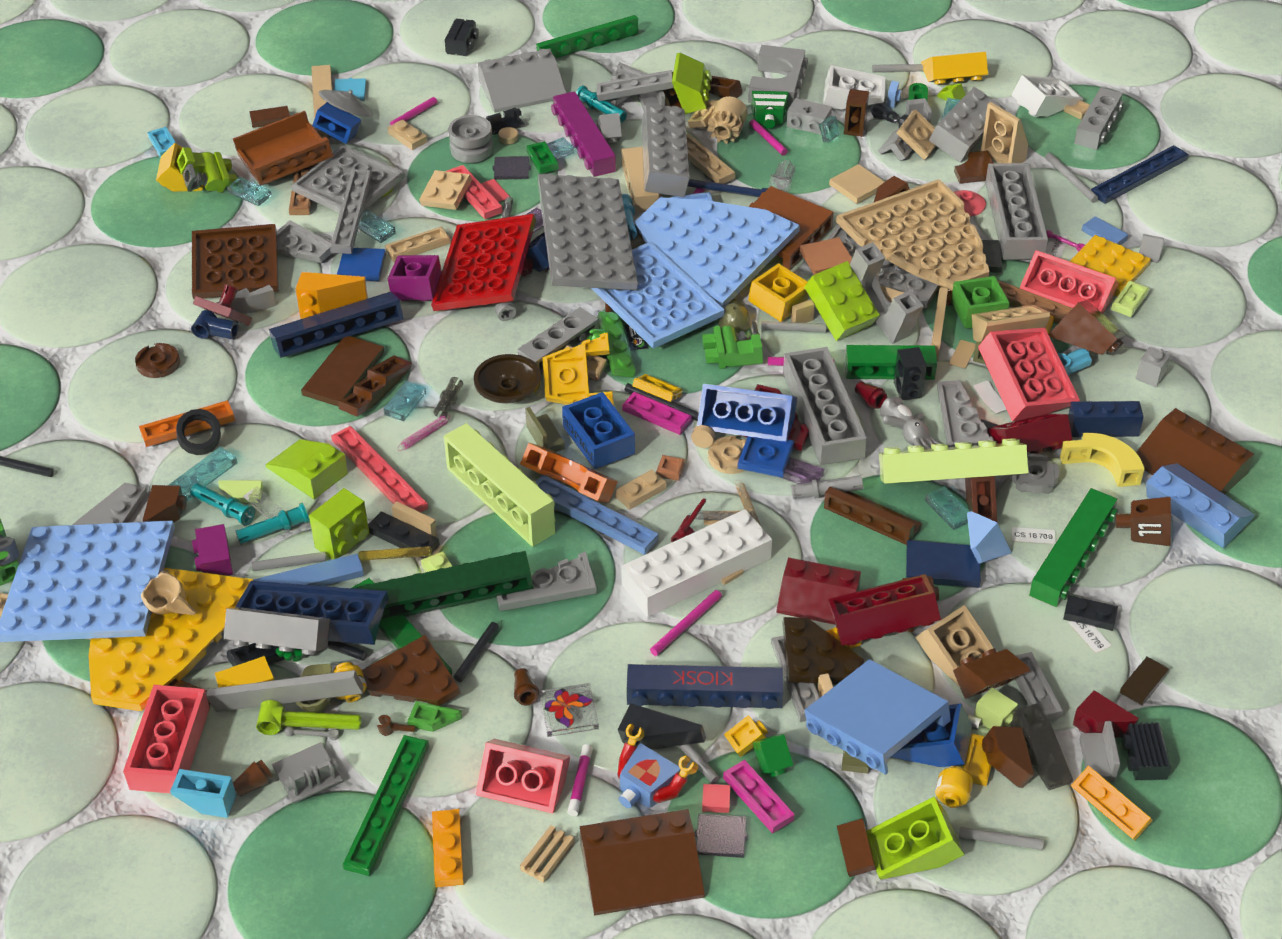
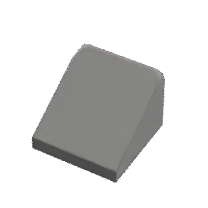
M1143 234L1139 253L1150 258V262L1158 263L1164 238Z

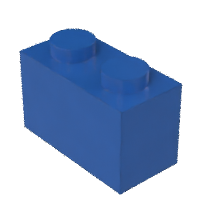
M326 102L317 110L312 126L347 144L356 136L362 119Z

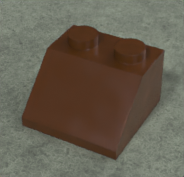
M996 648L983 652L981 654L982 658L975 659L974 656L961 660V666L953 670L965 699L987 692L992 687L995 689L1006 685L1030 672L1028 665L1008 649L997 652Z

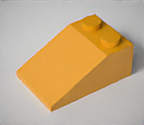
M302 272L295 288L300 319L368 299L366 279L360 276Z

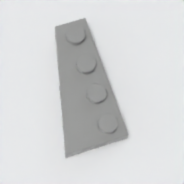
M960 380L937 382L942 421L948 447H955L956 442H969L974 446L978 445V441H994L992 437H989L984 422L980 421L976 408L972 407L970 398Z
M586 551L578 554V558L568 561V559L559 561L557 566L546 570L544 567L536 570V573L531 576L534 589L497 596L496 599L499 611L596 594V584Z

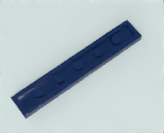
M1173 145L1095 186L1091 191L1098 196L1099 201L1106 204L1183 163L1188 159L1189 154Z

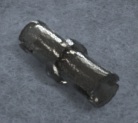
M450 378L446 389L441 392L440 400L433 411L435 416L442 410L439 417H447L452 405L456 404L458 400L457 395L463 387L461 379L455 385L458 378Z

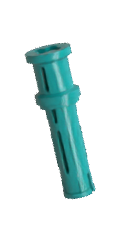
M584 85L577 89V96L581 102L587 104L588 108H596L605 114L619 113L620 123L625 121L627 117L626 111L605 100L598 101L597 92L589 91Z
M195 483L190 490L192 497L221 510L227 518L237 519L241 525H249L255 517V508L251 505L241 504L239 499L235 497L227 498L198 483Z
M299 503L298 507L287 511L280 510L277 516L235 530L240 545L281 529L288 531L291 530L292 526L300 523H310V519L304 504Z

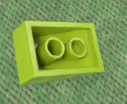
M301 439L265 464L267 469L312 499H316L348 474L344 453L327 443Z
M935 796L867 830L876 872L880 880L940 868L965 855L946 811Z

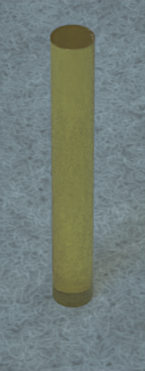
M431 546L359 551L358 556L360 561L431 556L432 549Z

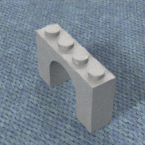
M761 45L758 55V71L779 73L785 75V77L773 79L752 76L749 84L748 103H751L752 91L788 92V108L795 98L799 99L802 82L805 78V70L808 66V58L805 57L806 50Z
M872 242L855 250L850 266L880 314L875 322L890 342L894 344L910 336L923 309V305L911 290L894 297L891 303L886 299L879 283V272L885 257Z

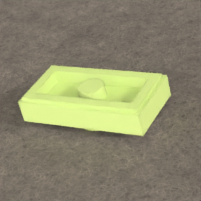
M1129 281L1113 302L1111 310L1132 317L1147 296L1149 288Z

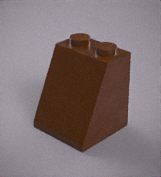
M1088 300L1078 302L1048 334L1051 338L1101 355L1108 352L1110 354L1116 352L1124 344L1122 339L1126 336Z

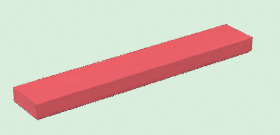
M352 426L331 435L332 442L393 504L397 501L419 512L428 509V503Z

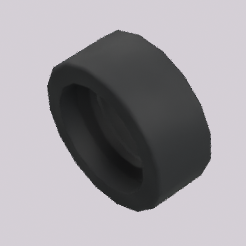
M190 410L179 418L176 425L177 441L181 448L190 454H207L213 451L219 444L221 438L220 423L216 416L207 410ZM201 420L210 424L212 428L211 438L202 444L188 441L184 431L189 423Z

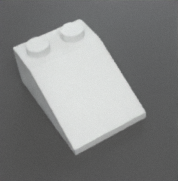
M830 65L824 86L823 105L831 106L832 109H846L850 89L869 91L868 105L883 103L886 77Z
M1022 75L1012 93L1017 103L1028 109V113L1037 118L1039 116H1051L1064 110L1066 105L1074 106L1079 100L1083 101V98L1061 78Z

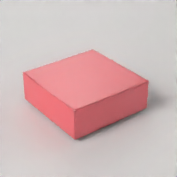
M703 784L702 812L729 813L730 785Z

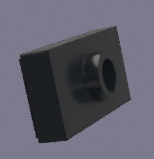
M256 643L227 650V659L233 667L265 656L269 665L284 660V656L279 657L277 655L276 649L279 648L278 646L271 645V649L256 648Z

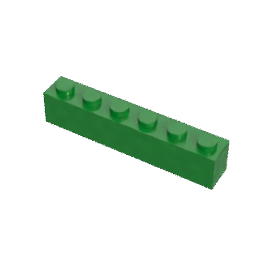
M1090 488L1032 579L1029 596L1054 607L1058 606L1061 599H1067L1071 590V583L1076 584L1081 573V567L1085 569L1089 562L1090 552L1095 553L1100 542L1099 538H1104L1108 531V523H1113L1116 519V514H1118V509L1115 508L1117 498Z

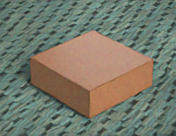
M662 455L656 473L662 478L679 481L685 465V459Z

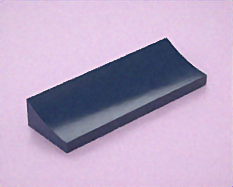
M250 581L236 607L329 618L328 641L375 645L380 620L389 597L387 591Z

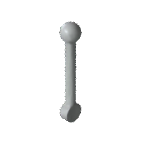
M288 726L284 730L286 736L294 734L329 737L332 741L339 738V732L336 729L325 732L300 730Z

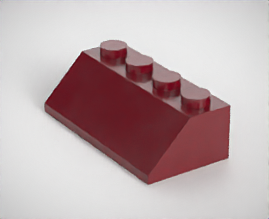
M926 574L828 599L841 645H856L861 640L869 638L879 639L888 633H902L912 627L919 625L929 626L934 624L935 621L941 620L935 592Z

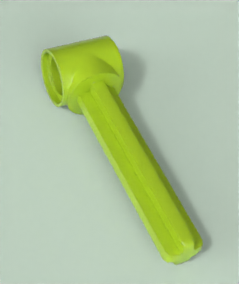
M266 700L260 705L256 729L264 735H275L280 730H283L284 726L358 730L361 727L362 720L360 715L285 711V707L280 702Z

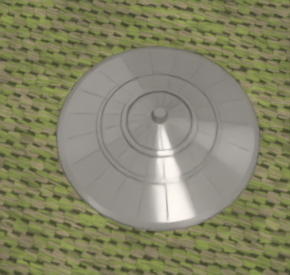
M337 90L319 91L321 98L343 111L364 117H371L373 115L371 109L352 94V90L348 92Z

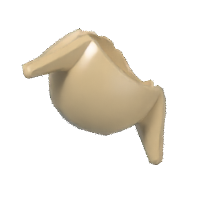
M168 570L160 572L156 578L151 579L141 593V599L146 608L156 614H196V611L185 600L186 592L182 583L176 577L170 575Z

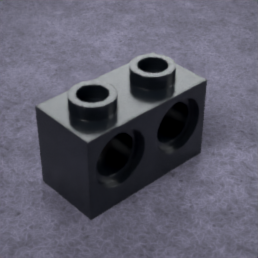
M919 347L897 350L893 383L902 400L917 399L923 396L927 364Z

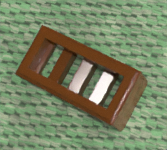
M712 76L709 93L720 98H738L742 94L739 80Z

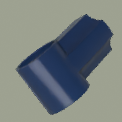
M203 310L191 326V331L201 339H206L209 335L234 340L239 326L236 321L217 318L213 312Z

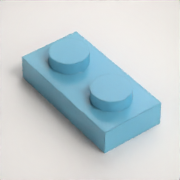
M167 127L147 132L149 140L160 158L176 143Z

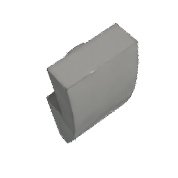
M270 285L253 292H249L245 288L236 293L231 307L243 314L276 306L274 291Z

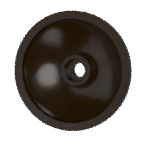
M502 354L482 362L475 370L473 379L475 389L481 396L496 403L510 404L520 402L533 395L540 386L541 373L538 366L524 356Z

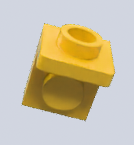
M748 715L724 735L737 754L742 757L754 747L752 742L767 738L766 734L769 731L760 720L755 722Z

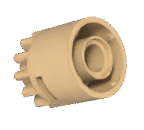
M735 97L721 98L717 102L708 121L709 127L707 131L712 132L711 138L716 137L717 142L724 140L725 144L728 143L729 139L734 142L736 137L739 136L748 115L746 105Z

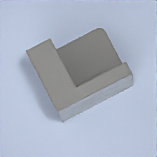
M925 98L907 100L905 114L909 115L916 109L931 123L932 110Z

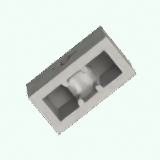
M795 98L787 112V127L823 135L831 123L832 107Z

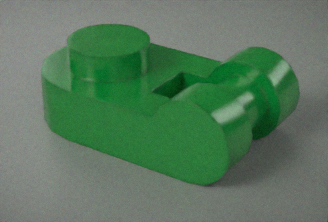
M914 83L910 85L908 100L925 98L928 102V87L925 84Z

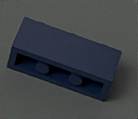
M1140 401L1071 402L1068 414L1072 437H1083V433H1098L1111 437H1139L1144 418Z

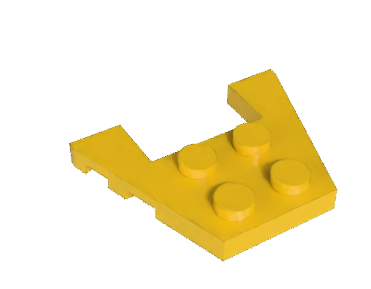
M608 333L600 334L599 338L591 341L590 339L585 340L581 345L571 349L568 347L543 357L546 401L568 405L598 394L589 393L587 356L610 354ZM603 392L614 406L613 392Z

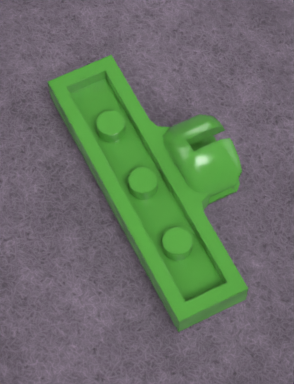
M599 311L597 318L599 319L600 329H591L589 333L593 335L587 337V340L590 339L591 341L599 338L600 334L608 333L610 354L606 356L612 375L633 378L636 370L620 316L613 312Z

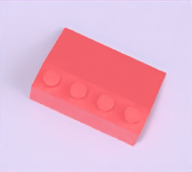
M1045 327L991 331L978 346L1012 421L1049 414L1069 407L1071 402H1080Z

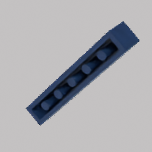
M390 291L271 328L269 333L273 349L282 358L347 336L400 321L404 318L400 300Z

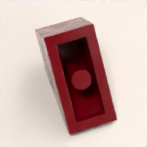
M1093 690L1076 709L1072 725L1083 733H1102L1105 721H1111L1114 737L1122 738V734L1126 733L1128 724L1138 723L1139 718Z

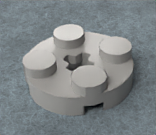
M1027 454L1028 473L1011 474V478L1016 484V489L1020 492L1049 494L1058 483V465L1055 462L1054 465L1049 462V458L1045 455Z

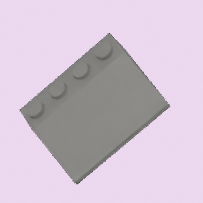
M540 49L535 52H524L519 55L504 56L503 58L478 62L479 83L494 113L514 107L520 108L553 101V96L566 93L555 57L550 49Z

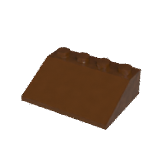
M1177 408L1173 409L1160 421L1136 452L1142 461L1144 470L1151 475H1154L1162 466L1177 463L1224 495L1248 474L1254 453Z
M689 809L579 826L580 846L594 915L705 898Z

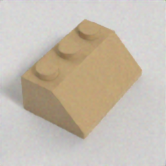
M1035 305L972 314L973 340L977 342L982 341L991 331L1046 328L1050 312Z

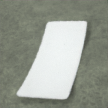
M989 381L973 386L981 399L994 413L1007 410L1003 400L995 392Z

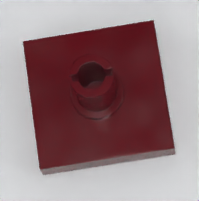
M226 284L219 302L214 303L195 296L193 305L250 326L252 317L240 313L231 307L238 289Z

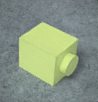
M992 687L977 702L974 717L982 719L981 724L989 729L993 726L1013 727L1018 719L1016 716L1018 704Z

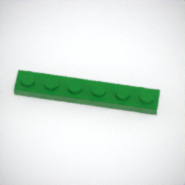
M632 15L536 43V50L550 49L553 56L559 58L638 34V17Z

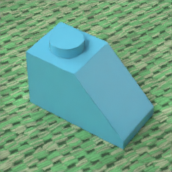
M179 769L170 790L171 795L199 813L228 818L236 798L232 777Z

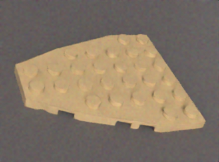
M940 179L837 215L836 222L858 245L863 247L873 242L884 255L885 260L915 276L948 288L953 291V284L956 281L989 277L986 256L982 251V240L975 226L970 223V215L965 213L963 201Z

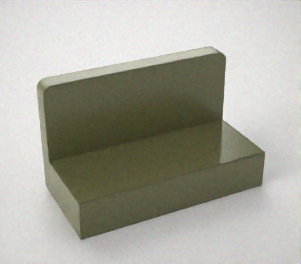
M530 407L525 408L526 427L536 444L554 452L564 450L565 442L549 416L544 414L536 417Z

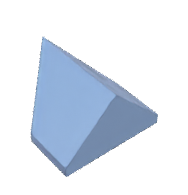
M972 511L967 512L970 546L978 564L1012 553L997 522Z

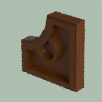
M988 150L969 152L968 160L961 165L955 166L954 173L959 184L986 181L988 164H994Z

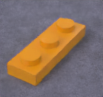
M1090 766L1071 785L1134 841L1153 821Z
M459 809L432 811L435 887L464 885Z

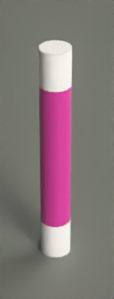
M590 745L582 746L567 812L570 816L575 817L579 813L593 749Z

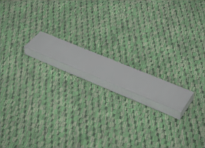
M353 169L351 171L330 246L331 253L352 254L373 176L372 170Z
M352 670L212 688L207 690L206 696L215 711L220 712L260 707L261 703L266 700H275L284 704L363 694L364 686L356 671Z

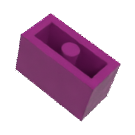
M220 524L195 529L196 539L192 540L194 554H199V557H194L197 572L202 571V573L225 576L233 575L225 525Z

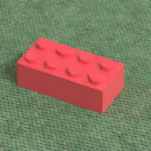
M153 685L123 770L129 790L171 794L170 790L179 769L190 770L210 709L205 689Z

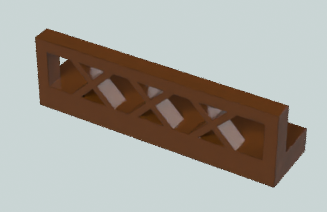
M830 486L825 492L824 509L902 544L907 545V540H913L921 529L922 523L850 491L842 492Z

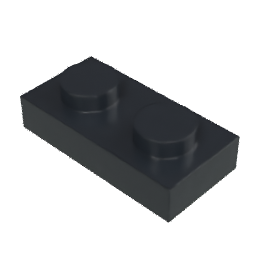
M1068 595L1063 620L1113 631L1118 606Z

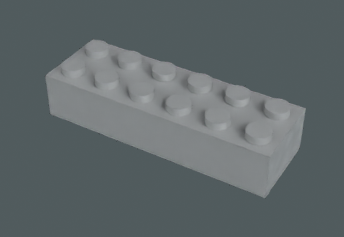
M646 103L641 122L644 190L646 192L684 197L690 178L685 111L677 106L670 107L658 103Z
M1029 163L988 164L985 184L998 240H1000L1003 260H1032L1036 250L1046 253L1048 237Z
M828 347L784 353L783 374L792 396L797 397V409L803 424L809 429L808 436L820 465L865 458L867 437Z

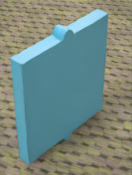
M366 78L335 79L334 90L346 92L352 90V94L361 101L365 100Z

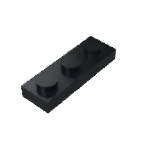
M382 511L368 524L370 534L422 559L429 557L440 545L439 538Z

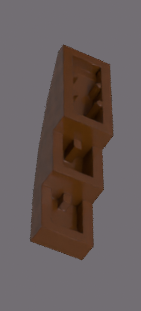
M393 355L370 368L367 378L354 385L353 394L339 401V409L358 417L381 400L412 367V362Z

